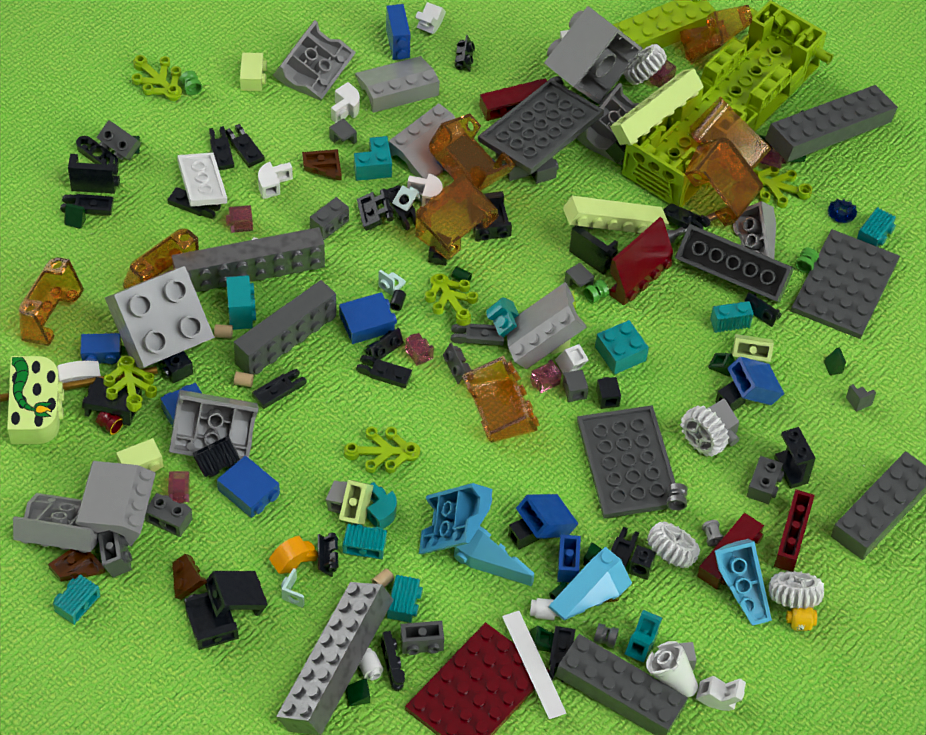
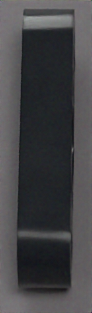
M80 136L76 140L78 152L93 163L107 164L108 162L109 164L110 157H115V164H118L119 168L117 156L89 136ZM101 152L102 155L94 156L93 153Z

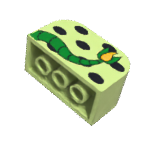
M11 356L7 427L11 444L47 443L57 435L60 419L64 417V408L62 407L64 389L63 382H60L58 369L55 363L46 357Z

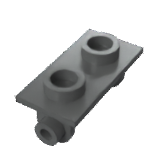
M450 343L443 357L457 384H460L463 378L470 380L473 377V371L468 363H464L466 359L461 348Z

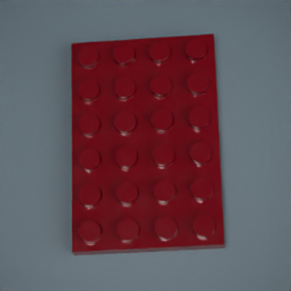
M485 622L405 706V711L436 735H494L532 694L535 687L515 644Z

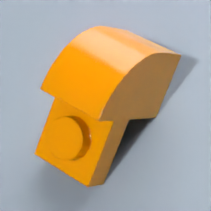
M295 536L278 546L269 557V560L279 574L291 573L292 569H296L301 562L316 561L318 553L310 541H303L300 536Z

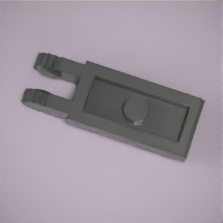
M470 323L467 326L453 324L451 327L454 333L451 335V341L454 343L462 344L466 342L502 346L504 344V337L498 334L495 325Z

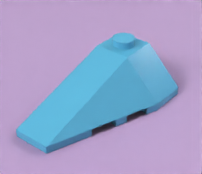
M479 526L468 544L454 547V557L461 564H466L471 568L532 586L534 582V572L517 557H510L505 550L506 547L501 543L497 545L489 538L491 534L481 526Z
M745 539L729 543L715 550L719 572L751 625L772 621L755 542Z
M604 547L549 605V608L561 619L566 620L585 612L590 607L599 606L606 600L619 597L632 584L621 559L607 547Z

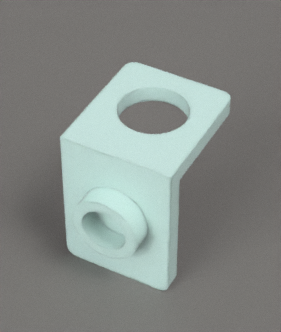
M402 185L392 203L408 211L415 199L422 202V198L419 196L418 190ZM402 195L409 196L407 204H400L399 199Z
M382 270L379 271L378 286L390 295H393L395 290H400L406 284V281L394 272L388 275ZM395 280L399 282L397 286H395Z
M293 568L289 577H285L282 582V600L303 608L304 596L291 590L297 579V569ZM290 595L296 597L298 600L291 598Z

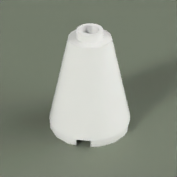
M668 641L659 645V650L655 654L651 652L646 661V668L649 673L686 697L693 696L698 689V683L684 648L676 641Z

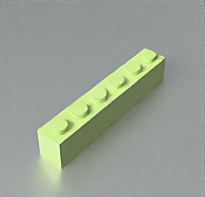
M695 69L681 71L613 123L610 127L619 144L633 145L638 141L637 138L648 134L650 128L661 124L664 117L674 114L676 108L684 106L687 103L686 100L699 94L698 91L704 86Z
M571 196L563 207L569 225L642 233L659 217L663 218L666 227L669 224L662 207Z

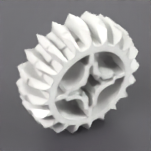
M657 44L642 49L623 73L626 80L632 85H638L648 80L665 64L667 60L665 51Z
M705 406L693 407L681 419L682 423L680 425L683 428L682 433L685 434V439L700 454L703 453L705 456L709 455L712 457L722 452L729 439L727 435L728 430L724 427L725 423H722L721 418H718L716 412H712L710 408L706 409Z
M659 522L649 531L647 540L649 546L652 547V551H655L658 556L668 561L669 564L672 563L680 568H689L698 559L700 554L698 543L685 530L680 529L679 526L676 527L672 523Z
M802 571L779 572V574H774L771 577L769 596L777 604H783V606L798 609H807L808 606L813 608L822 602L824 583L815 575L811 576L809 573H802Z

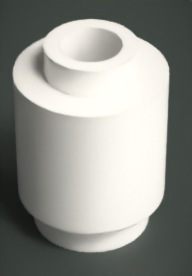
M537 598V600H531L530 616L545 620H554L555 616L559 617L549 608V605L554 601L553 599Z
M367 648L359 663V667L364 678L376 680L381 676L384 669L376 652L372 651L371 648Z

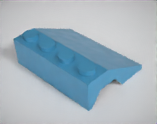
M471 483L427 495L426 500L434 510L432 525L421 532L419 554H427L468 544L490 510L493 489Z

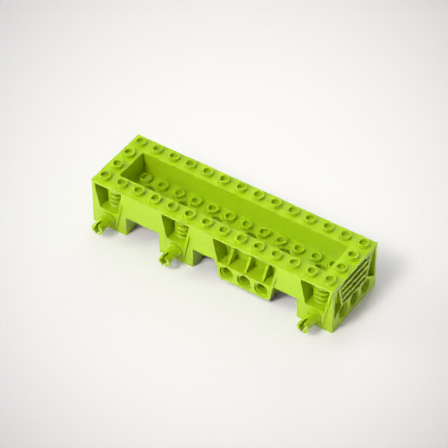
M772 0L760 11L746 4L741 10V15L751 19L748 34L741 41L733 37L704 66L700 79L704 87L698 91L699 94L686 100L687 103L684 106L676 108L674 114L664 117L661 124L650 128V132L637 138L638 141L630 146L626 144L621 174L667 203L683 207L702 186L705 189L710 187L713 181L711 177L743 144L746 146L751 145L754 140L753 134L820 66V60L827 65L832 61L834 55L823 49L827 32ZM691 132H697L698 135H693ZM670 153H677L678 155L672 156Z

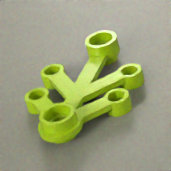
M137 55L134 58V68L138 71L144 70L152 77H142L139 73L132 75V83L134 85L144 84L142 88L145 95H165L170 101H176L180 98L182 89L178 86V82L181 76V68L178 66L172 67L170 70L172 76L171 84L166 81L168 67L170 66L169 57L163 56L160 58V74L148 64L145 56ZM153 85H161L163 88H153Z
M771 165L762 171L749 169L743 176L744 182L747 185L754 186L760 195L759 200L764 203L770 201L771 194L765 191L762 185L768 186L776 197L777 206L780 208H786L788 205V198L780 190L798 194L802 200L810 198L813 191L812 186L807 183H802L799 187L782 183L784 181L794 182L797 173L794 170H788L786 173L778 176L780 169L776 165ZM766 176H771V177H774V178L767 179V178H764V177H766Z
M440 273L433 275L430 279L432 288L425 292V301L433 303L436 301L438 291L443 292L439 301L433 304V313L437 315L442 314L447 301H449L456 312V323L460 326L469 325L471 314L467 309L462 308L457 299L467 301L470 304L478 302V294L476 292L461 293L470 290V282L468 280L452 281L446 275ZM449 287L459 289L461 292L450 290Z
M122 356L117 362V368L104 376L103 384L108 387L106 389V398L110 400L116 399L118 392L126 386L128 392L126 406L132 412L139 411L143 400L140 395L136 394L135 386L144 390L145 396L148 398H154L157 395V387L152 385L154 383V374L136 367L135 360L131 356ZM124 373L125 377L115 384V379ZM132 373L142 377V381L134 377Z
M373 426L366 429V437L369 440H373L380 447L358 446L355 443H348L344 447V457L348 460H356L359 455H379L374 460L369 459L366 461L365 470L368 473H374L383 462H385L386 472L394 473L397 467L406 460L414 461L420 456L419 445L413 442L407 443L397 434L395 427H388L385 430V437L388 440H393L399 447H392L377 434L378 431ZM392 455H399L395 460H387Z

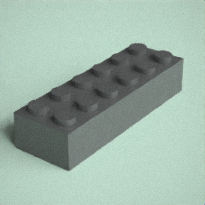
M691 224L687 228L675 259L777 302L781 301L795 269L790 265Z
M322 280L308 288L234 341L235 364L244 373L259 374L267 365L274 363L281 355L291 351L295 345L305 341L309 335L319 331L324 324L331 322L336 317V293Z
M905 451L837 521L831 537L864 560L926 494V465Z
M580 634L559 663L555 675L557 678L654 735H668L688 700V697Z

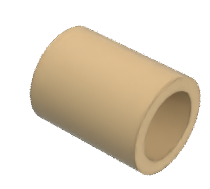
M215 324V338L232 339L233 325Z
M236 371L234 385L252 387L254 374Z
M386 568L372 578L371 581L372 584H382L386 587L395 578L391 571Z

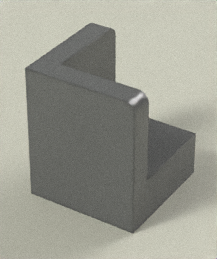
M344 118L329 127L330 139L333 142L339 139L341 141L349 139L353 144L357 142V131Z
M578 263L566 271L564 282L567 283L568 287L575 283L579 287L593 285L594 276L581 263Z
M583 370L565 372L563 375V387L568 402L587 399L588 385Z
M852 384L849 386L846 399L857 412L873 404L876 392L874 390L867 392L864 387L857 389Z

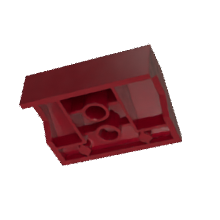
M659 217L612 259L610 274L616 281V284L609 289V295L623 306L629 301H633L641 290L644 291L652 280H656L664 269H669L673 263V249L663 218Z

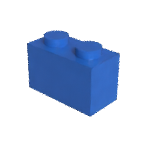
M119 333L81 334L82 361L114 364L121 358L122 343Z
M560 535L557 582L570 583L579 574L581 536Z

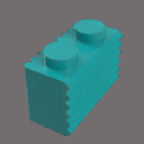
M877 207L859 230L857 239L877 247L879 245L883 246L887 239V234H892L896 227L894 224L896 217Z
M750 301L713 306L710 320L715 333L721 331L728 332V330L732 331V329L750 328L754 313Z
M347 524L343 541V553L383 560L387 530H383L380 527H363L361 524Z
M79 575L76 579H71L67 589L62 594L59 593L53 601L55 613L75 625L100 597L99 586L82 575Z
M396 575L391 593L393 602L387 611V618L411 623L413 616L417 617L419 605L416 604V601L421 599L423 587H420V579Z

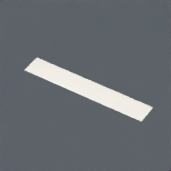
M520 611L502 616L548 718L552 719L566 714Z

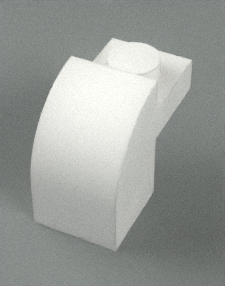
M427 2L423 13L418 11L415 18L419 20L417 28L434 34L440 27L446 11L442 7Z
M349 82L335 90L336 104L331 107L332 121L337 123L348 115L355 118L359 113L360 95L358 90Z
M268 162L260 168L258 172V185L263 199L280 195V183L293 179L290 162L272 167L271 162Z
M428 174L427 179L409 176L407 188L413 187L419 191V195H422V207L440 210L443 185L440 179L432 174Z
M715 676L700 681L696 699L711 708L723 711L734 710L736 703L742 701L744 697L746 682L742 679H737L724 683Z

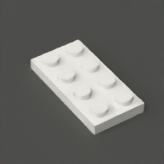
M214 153L177 156V162L190 206L227 203V195Z

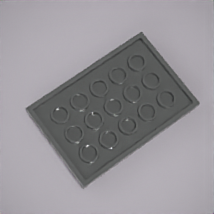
M550 79L478 136V142L532 174L604 116V110Z
M831 229L819 253V258L814 263L813 270H810L791 308V312L861 339L899 261L900 255Z
M653 405L577 416L578 427L603 518L670 509L667 506V499L669 497L667 494L668 486L676 482Z

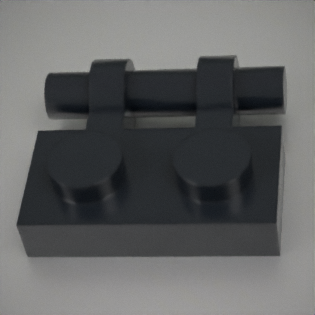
M381 189L378 196L371 192L357 198L362 224L366 231L383 224V217H386L389 222L394 220V209L390 205L391 197L387 193V189ZM383 204V208L379 209L378 205Z

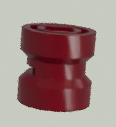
M100 412L96 418V423L100 427H105L108 433L114 435L123 426V418L118 415Z

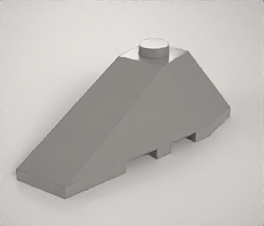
M760 201L732 213L734 232L739 236L741 245L774 259L776 236L774 207Z

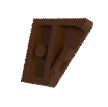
M338 149L302 152L304 171L335 180H342Z
M70 549L48 564L49 569L61 582L73 578L76 579L79 575L88 577L105 573V568L91 552L82 553L74 549Z
M184 554L172 562L175 598L182 600L207 583V580L200 576L199 572L201 570L195 565L191 555Z

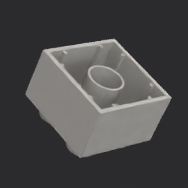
M587 6L584 11L580 10L572 16L569 22L570 30L563 39H557L550 45L547 51L548 58L544 64L574 88L600 104L643 48Z
M185 266L175 268L104 297L129 356L134 358L138 368L149 366L214 338Z

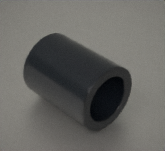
M395 290L390 301V308L392 310L400 311L406 298L404 291Z

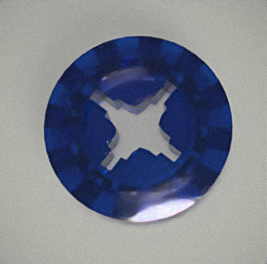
M836 199L834 202L831 201L828 207V214L837 222L848 223L853 221L857 215L856 205H852L851 201L847 202L845 199Z

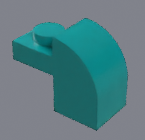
M502 297L486 310L488 319L493 321L500 336H506L517 327L514 319L519 316V313L513 301Z
M373 482L370 484L374 485L370 500L374 504L367 508V519L375 527L384 529L396 517L397 499L393 491L386 494L382 487H378Z
M643 610L636 630L629 640L625 655L644 662L655 643L663 618Z

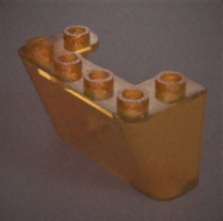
M749 5L714 11L706 19L707 26L680 31V39L685 49V56L689 62L693 63L720 48L750 26L752 14Z
M719 97L690 126L692 130L690 134L698 144L703 143L707 147L705 149L711 157L716 156L719 159L718 164L724 170L728 168L730 176L736 182L739 180L743 182L771 150V147L753 131L722 97Z
M470 113L441 123L429 143V150L467 195L473 196L509 174L515 164L505 152L501 153L496 162L492 160L474 139L481 125ZM469 121L474 126L473 131L468 128ZM502 160H505L507 165L502 166Z
M718 138L698 145L685 172V175L694 187L709 182L728 206L715 212L724 226L736 223L763 188V183L732 141L727 138ZM693 174H699L702 179H695Z
M465 174L459 175L449 186H445L437 196H433L425 206L417 210L415 236L449 260L461 250V238L482 220L483 227L487 228L498 218V209Z
M182 228L152 247L130 264L123 281L124 289L164 272L173 265L172 255L199 250L198 237L190 230Z
M56 257L49 260L20 304L19 322L22 341L49 346L54 339V332L52 329L43 326L59 301L74 302L84 291L69 259Z
M503 355L462 375L467 389L477 405L482 418V426L491 443L538 431L540 423L533 413L534 409L530 400L526 401L525 399L527 392L523 384H519L518 381L521 378L511 360L507 361Z

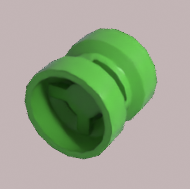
M186 71L181 75L180 81L188 95L200 93L202 84L198 80L195 71Z
M803 248L800 257L795 263L796 268L800 272L809 273L810 270H813L814 263L817 262L819 254L812 248Z
M602 279L595 281L594 285H588L583 289L586 299L591 304L597 302L599 298L607 297L610 293L607 284Z

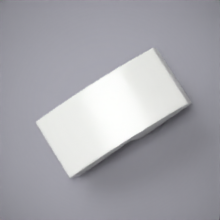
M76 361L57 366L60 382L63 383L101 376L98 361Z

